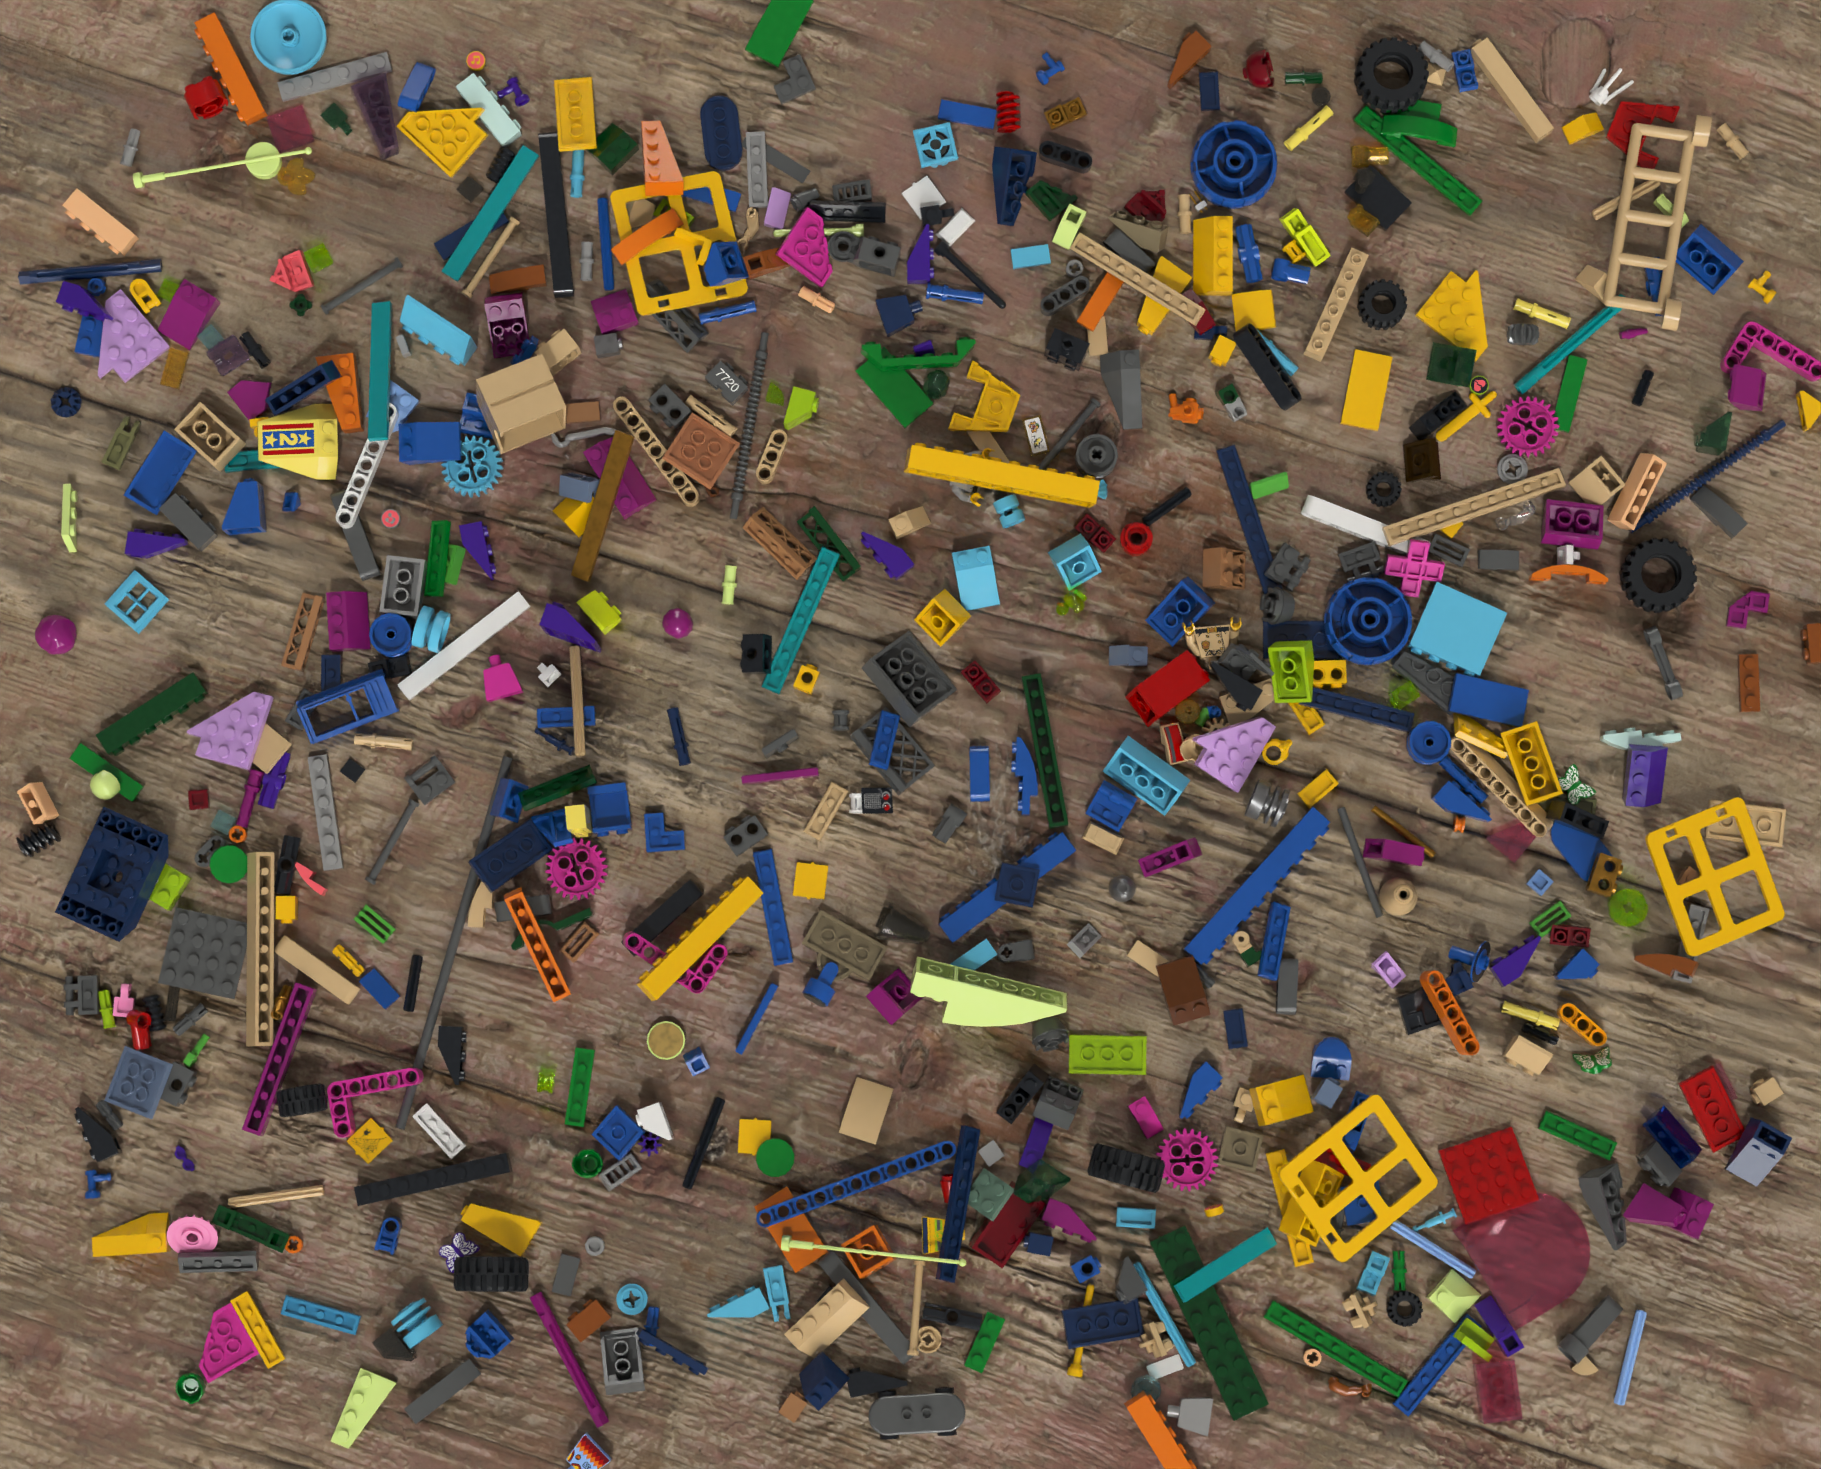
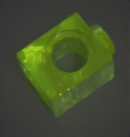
M1410 680L1389 694L1391 697L1389 701L1394 708L1397 707L1401 710L1418 699L1420 694ZM1403 691L1407 693V701H1401L1399 699V692Z

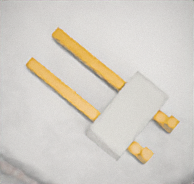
M1194 191V193L1200 200V203L1197 204L1191 196V194H1189L1190 198L1196 205L1194 207L1196 211H1200L1202 214V209L1205 208L1206 210H1208V208H1206L1207 203L1205 202V200L1202 201L1196 193V191Z

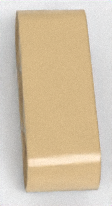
M778 429L772 432L757 467V479L762 484L772 482L788 444L787 434L783 430ZM777 435H782L785 438L780 444L774 442V438ZM775 453L777 454V459L769 461L767 455ZM763 470L770 472V476L766 479L759 476Z

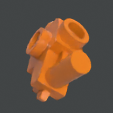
M1169 394L1171 408L1168 415L1173 420L1196 424L1199 422V419H1203L1204 409L1200 408L1196 399L1186 398L1183 404H1178L1176 394Z

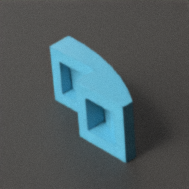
M1372 1251L1356 1289L1375 1296L1390 1258Z

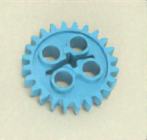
M473 435L470 441L465 436V442L461 441V456H466L463 463L448 461L441 464L443 468H446V470L442 471V474L447 476L444 480L445 482H450L448 486L451 489L454 488L455 493L461 491V495L465 496L468 492L470 498L476 493L480 497V491L487 494L488 487L494 490L492 484H499L496 477H502V474L498 471L504 469L503 466L499 465L503 462V459L497 458L501 454L499 451H495L497 448L495 445L490 446L491 442L489 440L484 443V438L480 437L477 441V438ZM469 451H471L472 461L475 464L473 468L477 478L476 483H474V474L470 469L472 464L468 455ZM484 452V456L481 459H476L477 453ZM482 470H488L485 477H479ZM464 474H469V479L462 482L461 477Z

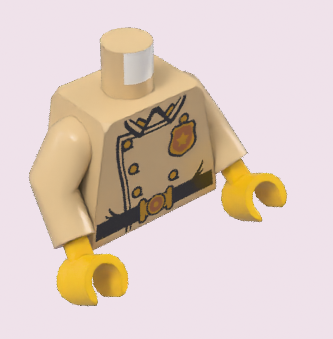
M1233 617L1230 618V625L1195 627L1193 622L1190 621L1191 626L1186 628L1183 622L1182 627L1185 631L1187 646L1195 656H1199L1200 660L1208 659L1209 665L1212 661L1220 665L1218 660L1231 643L1237 644L1239 628L1242 625L1241 618L1235 624L1233 623Z

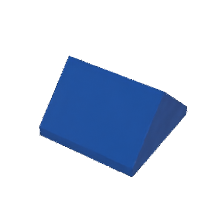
M501 778L490 815L518 823L523 808L518 793L527 790L529 786L511 779Z

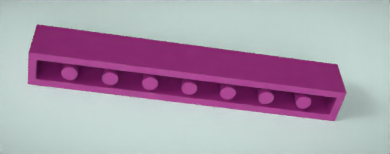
M295 983L242 1130L258 1136H264L277 1101L276 1093L281 1090L317 989Z

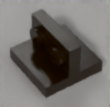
M1436 438L1403 444L1406 482L1441 480L1439 448Z

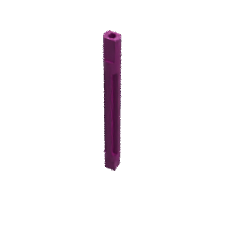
M542 1291L530 1297V1300L598 1428L609 1422L580 1368Z

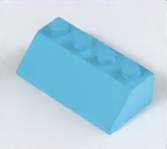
M1130 736L1126 737L1102 771L1164 816L1190 782L1189 778Z

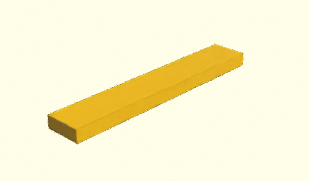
M1285 1149L1265 1153L1282 1218L1286 1212L1287 1204L1292 1197L1278 1176L1279 1170L1288 1163ZM1287 1235L1294 1266L1298 1267L1314 1263L1310 1245Z

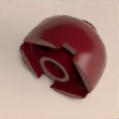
M1267 49L1252 53L1246 60V67L1243 68L1244 78H1248L1250 84L1257 88L1274 86L1275 80L1270 78L1273 66L1269 52H1266Z

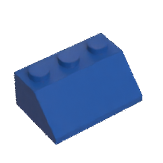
M1702 224L1681 245L1676 257V263L1713 295L1744 262Z

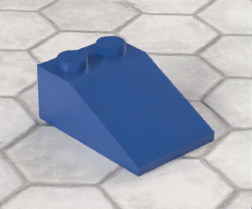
M460 422L398 424L399 462L415 465L461 460Z
M1186 577L1179 582L1145 621L1173 647L1185 635L1182 623H1185L1186 628L1191 626L1190 621L1195 625L1215 602L1193 580Z

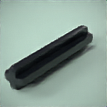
M1187 487L1183 488L1142 518L1143 523L1146 526H1150L1192 495L1191 491Z
M412 955L403 1007V1010L413 1012L415 1008L423 957L420 955Z

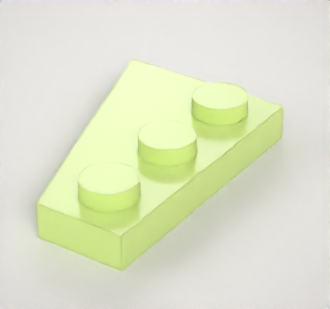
M63 484L61 536L68 551L77 552V511L75 508L77 491L73 490L71 484Z

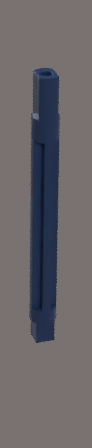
M161 259L21 271L18 274L20 285L162 272L163 266Z

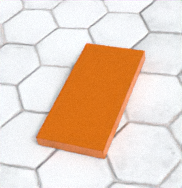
M786 1186L754 1208L759 1212L770 1206L792 1199L794 1196ZM796 1202L797 1209L802 1210L799 1204ZM780 1206L778 1208L779 1216L785 1217L788 1215V1207ZM765 1212L760 1215L764 1224L769 1223L771 1217L768 1213ZM804 1213L767 1227L780 1249L783 1235L792 1236V1240L824 1245ZM791 1248L790 1251H782V1253L796 1273L828 1253L827 1249L813 1248V1250Z

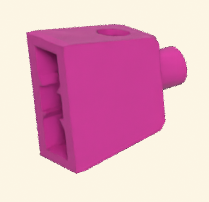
M499 654L488 657L491 668L483 670L486 700L492 702L523 693V689L511 664H502Z

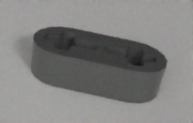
M221 836L211 837L196 853L194 858L196 864L200 867H209L210 857L217 849L215 848L211 851L214 847L213 842L221 840V846L227 845L224 838ZM208 852H210V854L207 856L208 862L200 863V855H206Z

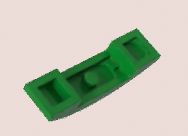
M1384 115L1381 134L1399 138L1401 135L1434 140L1437 141L1436 144L1455 147L1458 129L1449 124L1423 117Z

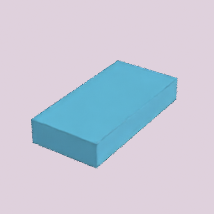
M1048 244L1010 250L1013 269L1051 264Z
M1117 1207L1116 1227L1155 1229L1156 1209Z

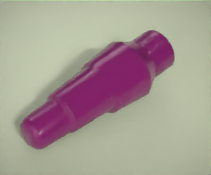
M1647 328L1626 329L1619 332L1620 339H1631L1648 333Z

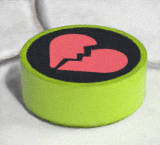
M1475 376L1469 383L1471 393L1477 396L1483 395L1489 388L1488 380L1483 376Z

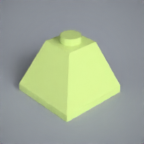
M1451 1269L1426 1298L1456 1324L1481 1294L1456 1271Z

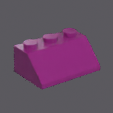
M1547 499L1542 521L1541 543L1560 546L1573 545V547L1598 550L1603 539L1604 505Z
M354 591L326 592L329 650L332 652L371 649L368 593Z

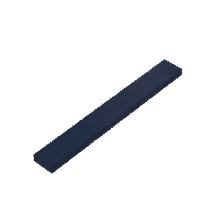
M1235 445L1216 450L1263 593L1266 595L1268 588L1279 587L1283 589L1282 584L1278 585L1264 575L1273 558Z
M961 1125L939 1254V1258L959 1260L980 1136V1129ZM938 1262L935 1279L955 1283L958 1264Z

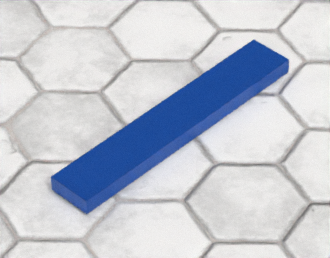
M772 849L753 852L759 888L763 892L761 899L774 966L793 963Z
M1467 1313L1401 1392L1399 1398L1397 1397L1392 1403L1406 1416L1409 1417L1466 1347L1453 1337L1463 1321L1468 1318L1480 1328L1482 1327Z

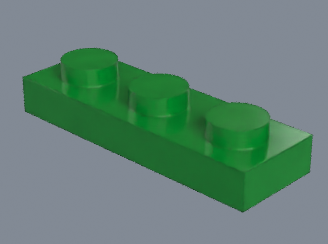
M987 1311L964 1366L980 1373L983 1372L1004 1324V1318Z

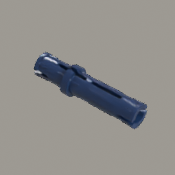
M679 708L668 709L666 711L669 717L675 743L673 747L677 752L679 766L691 764L687 748L689 744L685 740Z

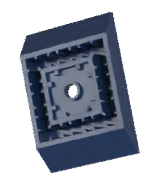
M103 807L55 913L120 942L136 928L169 857L168 835ZM122 872L123 878L117 882L116 875Z

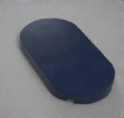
M713 96L704 103L700 111L704 153L711 167L720 171H728L735 168L742 158L738 110L729 98Z

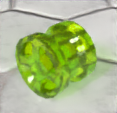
M539 1073L537 1092L548 1091V1093H553L555 1074L546 1076L544 1073Z

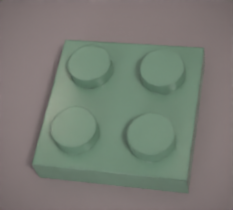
M984 1168L971 1186L968 1205L991 1221H994L1015 1189Z

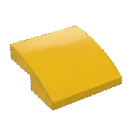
M1272 290L1231 294L1236 332L1248 323L1258 330L1276 328Z

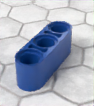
M419 62L415 64L398 100L399 107L413 112L418 111L434 79L436 68Z
M969 746L970 802L990 801L989 746Z

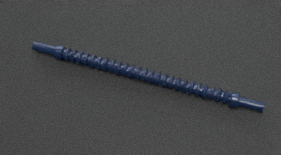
M1780 420L1769 429L1762 430L1760 435L1757 434L1756 438H1751V441L1743 444L1742 448L1738 447V451L1734 450V453H1730L1729 457L1725 456V460L1721 459V463L1717 462L1716 466L1712 465V469L1708 468L1707 472H1703V475L1699 474V478H1694V481H1690V484H1685V488L1681 487V491L1677 490L1676 494L1672 493V497H1667L1668 500L1664 499L1663 503L1659 502V506L1655 505V509L1651 508L1650 512L1646 511L1642 518L1639 519L1635 529L1629 530V532L1632 534L1646 523L1650 524L1653 522L1654 518L1657 519L1658 515H1662V512H1667V509L1675 506L1676 502L1680 503V499L1684 500V497H1688L1689 493L1693 494V490L1697 491L1698 487H1702V484H1707L1706 481L1710 482L1711 478H1715V475H1720V471L1724 472V469H1728L1729 465L1733 466V462L1737 463V459L1741 460L1742 456L1746 457V453H1751L1750 450L1754 451L1755 447L1759 448V444L1763 445L1764 441H1769L1773 434L1786 426V423Z

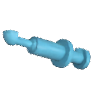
M1454 1208L1445 1214L1439 1212L1440 1215L1425 1221V1224L1421 1226H1414L1412 1230L1418 1232L1422 1228H1430L1442 1222L1446 1224V1219L1453 1216L1456 1218L1457 1215Z

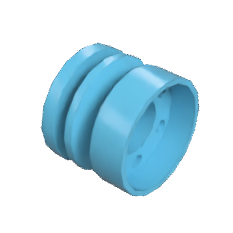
M425 1298L410 1303L398 1312L394 1320L391 1321L393 1326L402 1322L403 1325L397 1329V1332L405 1329L408 1330L403 1340L410 1349L443 1325L436 1314L430 1317L426 1316L427 1312L431 1309L430 1305L423 1310L420 1308L427 1302Z

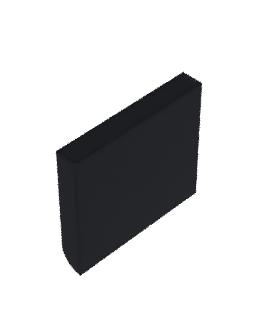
M349 759L340 772L356 783L365 769L352 759Z

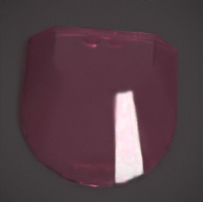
M1537 1193L1539 1201L1467 1225L1462 1223L1452 1229V1232L1469 1254L1515 1331L1569 1298L1581 1285L1589 1266L1590 1243L1581 1219L1567 1204L1547 1194Z

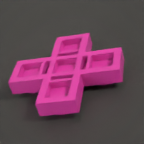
M1410 539L1406 557L1387 555L1384 574L1402 577L1399 590L1404 596L1419 598L1422 580L1441 582L1445 564L1440 561L1427 560L1430 547L1429 541Z

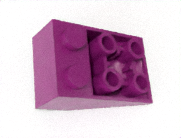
M523 292L485 298L484 306L494 358L519 355L522 351L520 347L526 338L530 339Z

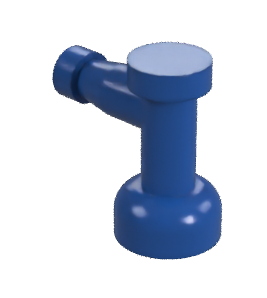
M1048 52L1043 54L1042 58L1050 69L1045 72L1043 70L1036 72V76L1043 86L1049 82L1051 76L1065 70L1061 61L1055 62Z
M97 1170L85 1171L88 1180V1191L85 1192V1199L100 1198L101 1193L99 1190H96V1182L110 1181L111 1173L97 1174Z

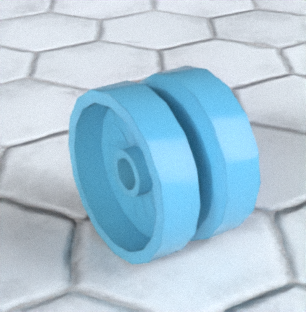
M424 605L414 627L412 646L423 648L427 644L429 651L439 653L448 633L451 614L439 611L435 616L434 608Z

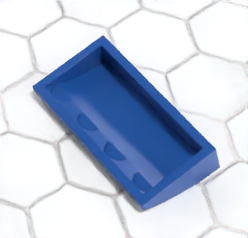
M163 431L123 496L157 515L160 511L159 508L169 497L197 450L168 432Z

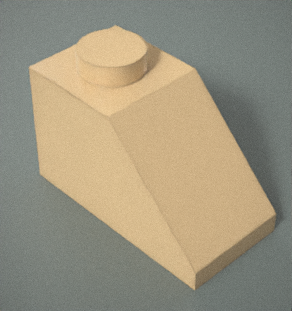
M923 506L905 511L888 519L896 540L931 524Z

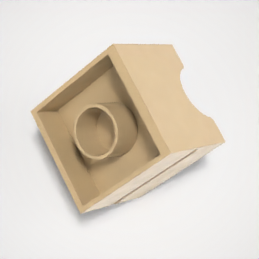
M543 354L476 379L477 404L500 454L566 428V405Z

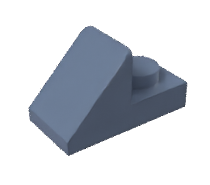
M1129 645L1109 646V666H1147L1148 647Z

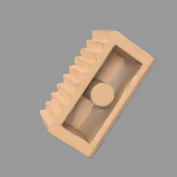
M31 782L17 791L21 801H23L22 804H24L26 811H28L27 814H29L31 821H33L32 824H43L44 822L48 824L59 816L43 782Z

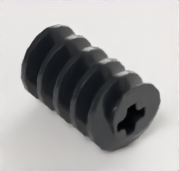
M52 821L50 826L44 822V829L36 826L37 833L31 829L30 837L24 833V840L16 837L18 846L26 857L27 855L33 857L34 851L40 853V847L44 850L47 849V843L53 846L54 840L57 842L61 841V836Z

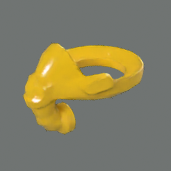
M1271 739V741L1265 744L1262 751L1264 760L1271 765L1282 763L1288 758V751L1292 745V740ZM1276 746L1280 749L1281 756L1278 760L1273 761L1267 757L1266 751L1269 747Z

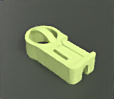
M1661 193L1653 204L1664 215L1672 216L1673 204ZM1685 212L1683 214L1681 228H1683L1689 222L1688 216Z

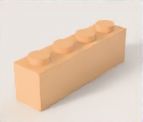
M78 188L62 205L66 209L65 214L73 220L75 218L80 220L81 223L79 225L86 231L91 229L95 232L94 237L101 243L106 241L110 244L108 248L116 255L120 252L125 256L139 239Z
M1640 453L1625 483L1626 485L1623 487L1607 520L1620 529L1634 530L1667 463L1654 454Z

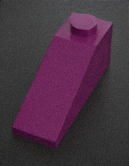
M1196 837L1141 858L1138 862L1146 878L1202 855Z

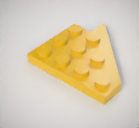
M484 108L407 112L396 126L452 178L488 136L476 123V120L485 111Z
M1475 270L1467 282H1465L1454 272L1450 271L1416 314V317L1476 362L1488 347L1479 274Z

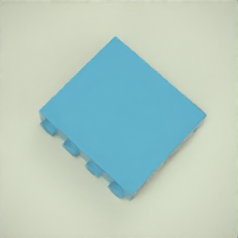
M1436 582L1407 647L1411 648L1410 651L1415 654L1421 655L1423 653L1428 655V659L1433 662L1439 663L1441 661L1446 663V667L1455 671L1459 669L1464 671V675L1479 677L1507 612Z

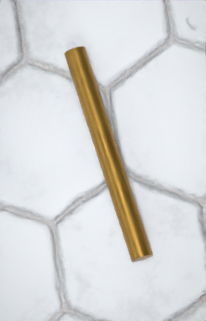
M1375 805L1372 808L1371 812L1412 844L1425 847L1424 853L1430 858L1436 854L1433 849Z

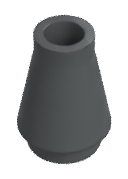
M816 188L794 194L790 201L793 208L799 212L800 210L804 211L810 205V200H816L820 196Z

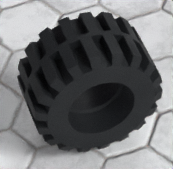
M1381 279L1380 281L1375 280L1372 284L1369 283L1358 299L1359 303L1357 305L1359 317L1362 316L1364 324L1367 322L1369 324L1368 327H1376L1375 330H1380V328L1387 330L1389 327L1392 328L1400 322L1407 309V296H1404L1405 291L1403 289H1399V284L1394 285L1392 280L1386 282L1385 279ZM1378 295L1388 297L1393 304V310L1388 314L1376 312L1372 307V299Z
M319 1083L279 1090L276 1093L279 1115L281 1117L324 1111L328 1108L324 1084Z

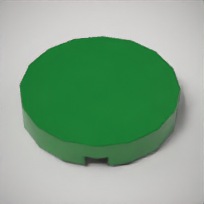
M235 845L220 846L210 857L209 866L211 873L217 880L223 883L238 882L247 872L246 854Z
M777 1138L764 1141L756 1152L758 1168L770 1177L785 1175L794 1164L792 1147L786 1141Z

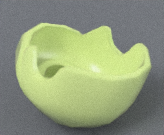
M102 770L91 778L90 788L96 797L108 800L119 793L120 783L112 773Z

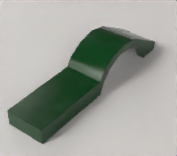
M588 908L556 923L547 920H537L539 925H549L556 931H561L594 916L591 908ZM521 934L518 935L511 945L514 951L524 947V940Z

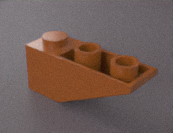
M779 248L764 250L743 257L750 280L790 266L776 255Z

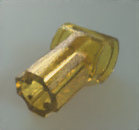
M1366 145L1351 147L1352 167L1362 168L1370 164L1389 163L1388 147H1368Z

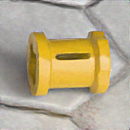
M1295 239L1282 248V251L1286 252L1291 258L1292 264H1296L1307 255L1301 251Z

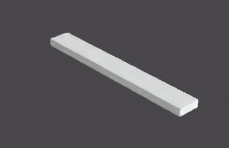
M518 591L401 681L398 687L410 701L531 606Z

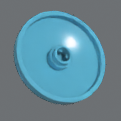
M277 0L264 7L258 13L252 24L250 38L255 55L265 67L279 74L293 75L310 69L320 60L327 44V31L321 16L309 4L300 0Z

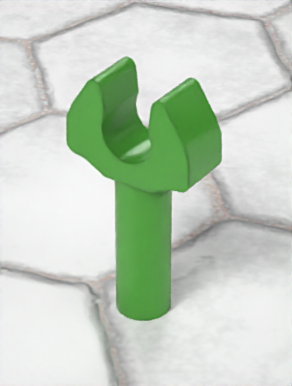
M206 1034L202 1035L193 1050L184 1059L183 1063L185 1066L191 1068L194 1065L199 1053L209 1040V1036Z

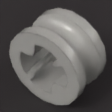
M1071 260L1066 266V274L1071 278L1080 276L1083 271V265L1078 260ZM1074 264L1078 265L1077 268L1080 269L1075 274L1071 272L1072 269L1069 270V266L1073 267Z

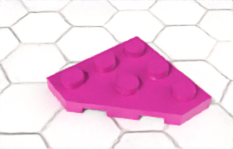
M806 207L776 252V255L817 286L823 287L833 272L829 262L827 239L824 235V222L822 217Z
M231 1303L213 1313L212 1323L199 1363V1368L208 1383L259 1354Z

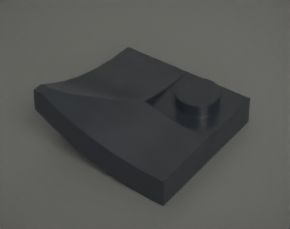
M1423 987L1396 997L1407 1035L1442 1024Z

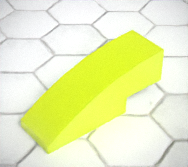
M1293 208L1279 219L1293 240L1297 241L1298 247L1307 254L1306 257L1315 267L1331 256L1299 209Z

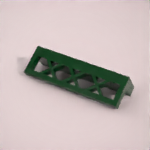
M813 506L808 510L809 513L799 519L797 523L819 552L821 547L838 550L840 556L834 571L841 581L844 582L859 571L861 565L817 508ZM812 517L816 522L815 530L807 529L803 522ZM817 533L827 536L826 545L817 543ZM840 563L848 564L852 569L845 576L839 571Z
M589 764L519 792L518 795L524 811H528L596 784L597 780Z

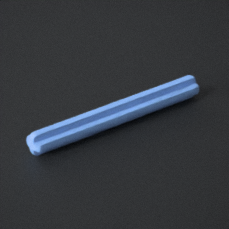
M1398 1220L1391 1224L1390 1228L1468 1278L1472 1279L1474 1277L1476 1269Z
M1636 1310L1614 1398V1403L1618 1405H1625L1647 1315L1642 1310Z

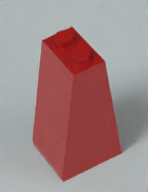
M1187 649L1137 685L1125 698L1146 726L1149 727L1205 686L1210 679L1207 671L1197 663L1195 655Z

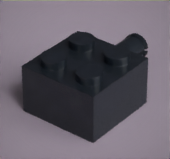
M1055 328L1045 349L1044 356L1052 363L1057 364L1059 362L1064 364V368L1070 371H1079L1089 350L1090 343Z

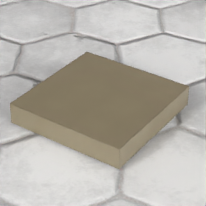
M1225 1126L1217 1163L1255 1173L1264 1135Z

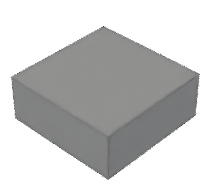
M403 334L397 336L396 340L403 357L412 356Z
M994 1140L978 1150L989 1167L1005 1156Z

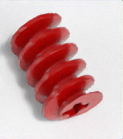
M1010 91L996 93L998 98L996 104L999 105L996 108L998 112L997 119L1000 120L997 122L999 127L997 132H1015L1021 128L1020 125L1015 124L1021 121V118L1015 117V115L1020 114L1019 110H1015L1016 107L1020 106V103L1015 102V100L1020 99V96L1014 95Z

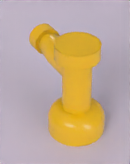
M1765 271L1758 280L1754 278L1748 285L1749 289L1753 288L1763 296V301L1767 305L1777 293L1773 289L1768 291L1763 287L1771 276L1769 271Z

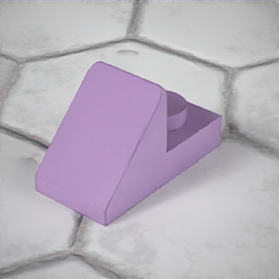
M1387 951L1371 965V968L1392 989L1406 976Z

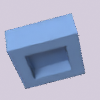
M1538 869L1526 885L1539 896H1542L1554 881Z

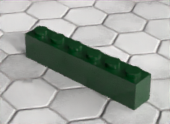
M192 672L96 734V737L108 755L117 756L124 752V748L129 744L131 746L137 744L143 735L154 733L157 730L156 727L163 723L165 725L174 719L173 716L177 713L183 714L190 709L189 706L194 702L196 704L206 699L205 695L208 694V691L197 674Z

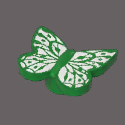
M1572 764L1566 770L1565 777L1558 779L1562 791H1566L1567 800L1572 805L1578 804L1581 798L1586 799L1596 794L1592 787L1581 783L1575 764Z
M1608 1046L1591 1056L1572 1054L1575 1062L1581 1066V1070L1591 1074L1601 1073L1603 1069L1609 1068L1612 1065Z

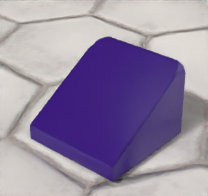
M931 340L913 347L915 357H923L922 355L934 354L935 356Z

